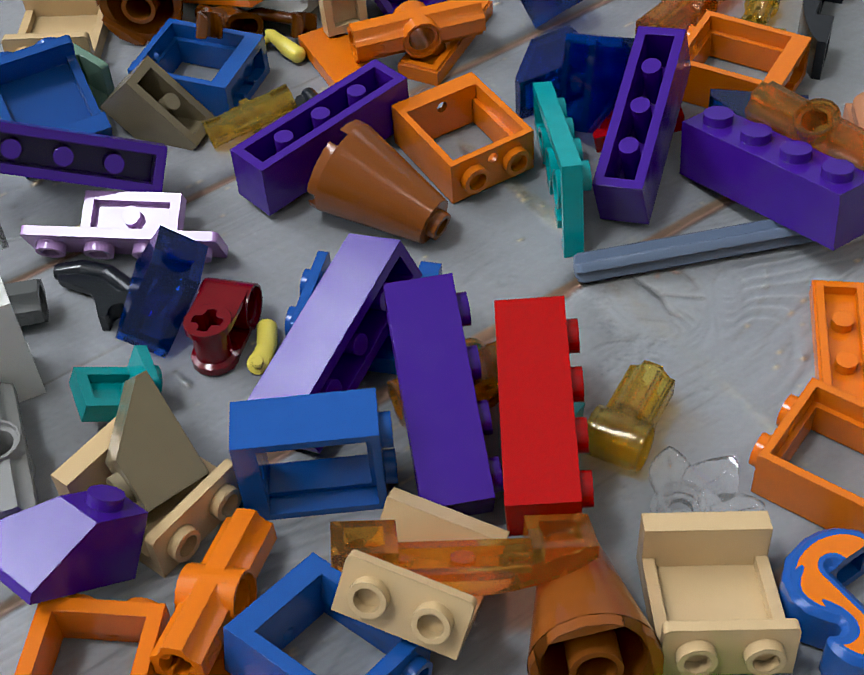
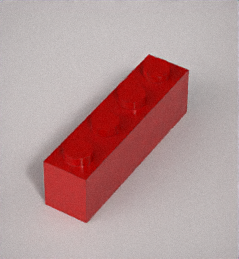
M564 296L494 300L504 507L507 531L510 532L509 536L583 532L582 508L594 507L592 470H579L578 454L589 453L587 416L575 417L574 402H584L582 366L570 367L569 356L572 353H580L578 318L566 319Z

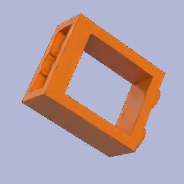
M707 10L696 26L691 25L687 31L691 70L682 101L705 108L712 106L728 107L735 114L750 121L774 127L806 74L812 38ZM711 56L768 72L764 80H760L704 63Z
M473 72L391 105L395 143L452 204L534 168V130ZM443 102V105L437 109L438 105ZM474 122L493 143L452 160L433 139Z
M812 377L799 397L790 394L785 400L776 421L778 427L772 435L766 432L762 433L755 443L749 458V464L755 467L751 492L825 529H855L864 533V498L789 462L810 430L864 454V400Z
M79 593L40 602L37 605L14 675H52L63 638L137 642L139 644L130 675H160L154 672L149 656L171 618L166 603H157L143 597H134L127 601L102 600Z

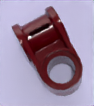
M210 277L204 278L201 282L197 297L183 320L185 334L193 341L194 345L191 360L194 369L200 374L218 376L229 372L238 364L252 330L256 328L261 317L263 296L258 283Z

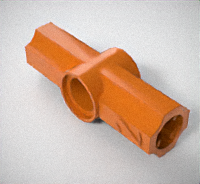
M408 0L396 7L392 14L349 23L347 33L352 55L357 64L404 52L415 58H425L432 55L442 43L483 34V31H486V22L480 0H449L427 6L418 0Z
M236 508L231 517L225 518L202 562H190L181 570L175 588V611L149 656L155 673L160 675H209L224 645L223 627L257 599L256 579L277 536L274 524L261 517L256 510Z

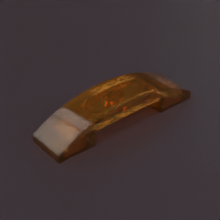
M588 513L524 515L523 538L398 542L395 520L330 522L332 568L342 572L349 553L352 550H359L473 596L512 592L558 579L598 559L600 545Z

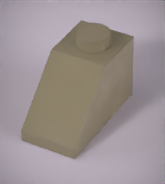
M149 56L145 57L119 83L100 107L135 139L162 143L187 150H194L217 120L209 110Z
M147 370L125 381L105 464L112 473L111 476L106 478L107 485L124 491L127 498L149 512L207 475L209 471Z

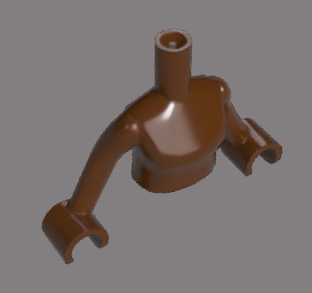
M204 4L198 5L194 12L197 39H206L207 37L223 39V28L262 35L264 21L291 25V37L298 38V35L317 29V15L310 12H285L264 7L245 10L235 6L211 7Z

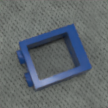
M171 18L152 37L148 45L127 69L129 74L145 57L149 56L217 118L216 122L231 125L236 121L270 72L264 35L223 28V39L212 37L197 39L196 23ZM182 62L220 69L212 81L173 74Z
M376 387L230 402L229 453L245 509L256 510L265 520H276L384 508L388 496L387 484L398 483L395 448H391L394 447L391 412H379ZM365 442L367 447V454L275 464H269L266 453Z
M314 552L223 627L225 670L231 675H316L283 652L282 649L324 612L386 654L365 675H431L433 663L430 662L431 650L331 610L342 571Z

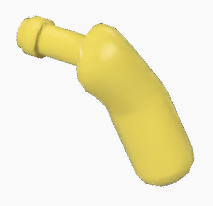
M274 29L265 30L266 35L264 39L266 45L271 42L284 57L294 63H301L305 59L306 51L303 47Z
M262 319L256 326V347L246 361L248 370L255 375L264 373L277 349L278 329L276 322L272 319Z

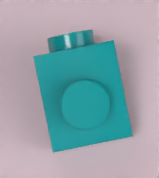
M134 345L127 367H73L69 386L81 422H110L117 415L124 382L147 370L161 393L163 385L162 372L158 365H154L147 345Z

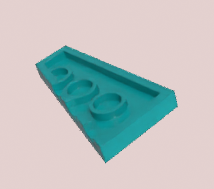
M551 81L533 83L534 127L542 162L546 166L549 193L554 195L556 206L554 215L557 228H562L564 258L574 257L577 253L584 252L583 191H591L592 189L589 160H583L580 138H575L574 123L572 117H567L565 98L557 97Z

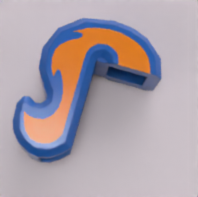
M831 528L818 531L803 539L784 561L778 587L786 618L798 619L802 631L800 642L823 649L819 663L821 675H864V605L845 588L864 574V533L860 530Z

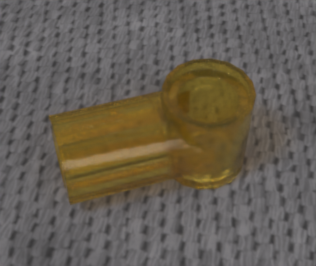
M646 360L642 364L629 366L606 406L597 405L587 421L589 453H586V455L636 474L640 472L651 450L656 425L674 394L675 380L666 374L663 366Z

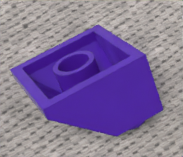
M99 484L90 486L87 491L61 495L0 519V581L27 604L32 605L135 579L148 512L127 498L121 489L111 485Z

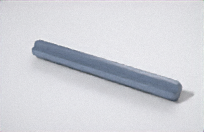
M771 219L580 252L573 257V270L577 281L584 284L815 241Z

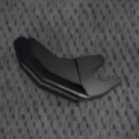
M83 259L55 265L53 274L61 286L92 297L96 304L98 318L103 331H111L113 323L117 319L125 317L124 321L128 333H139L146 316L143 289L138 282L109 264Z

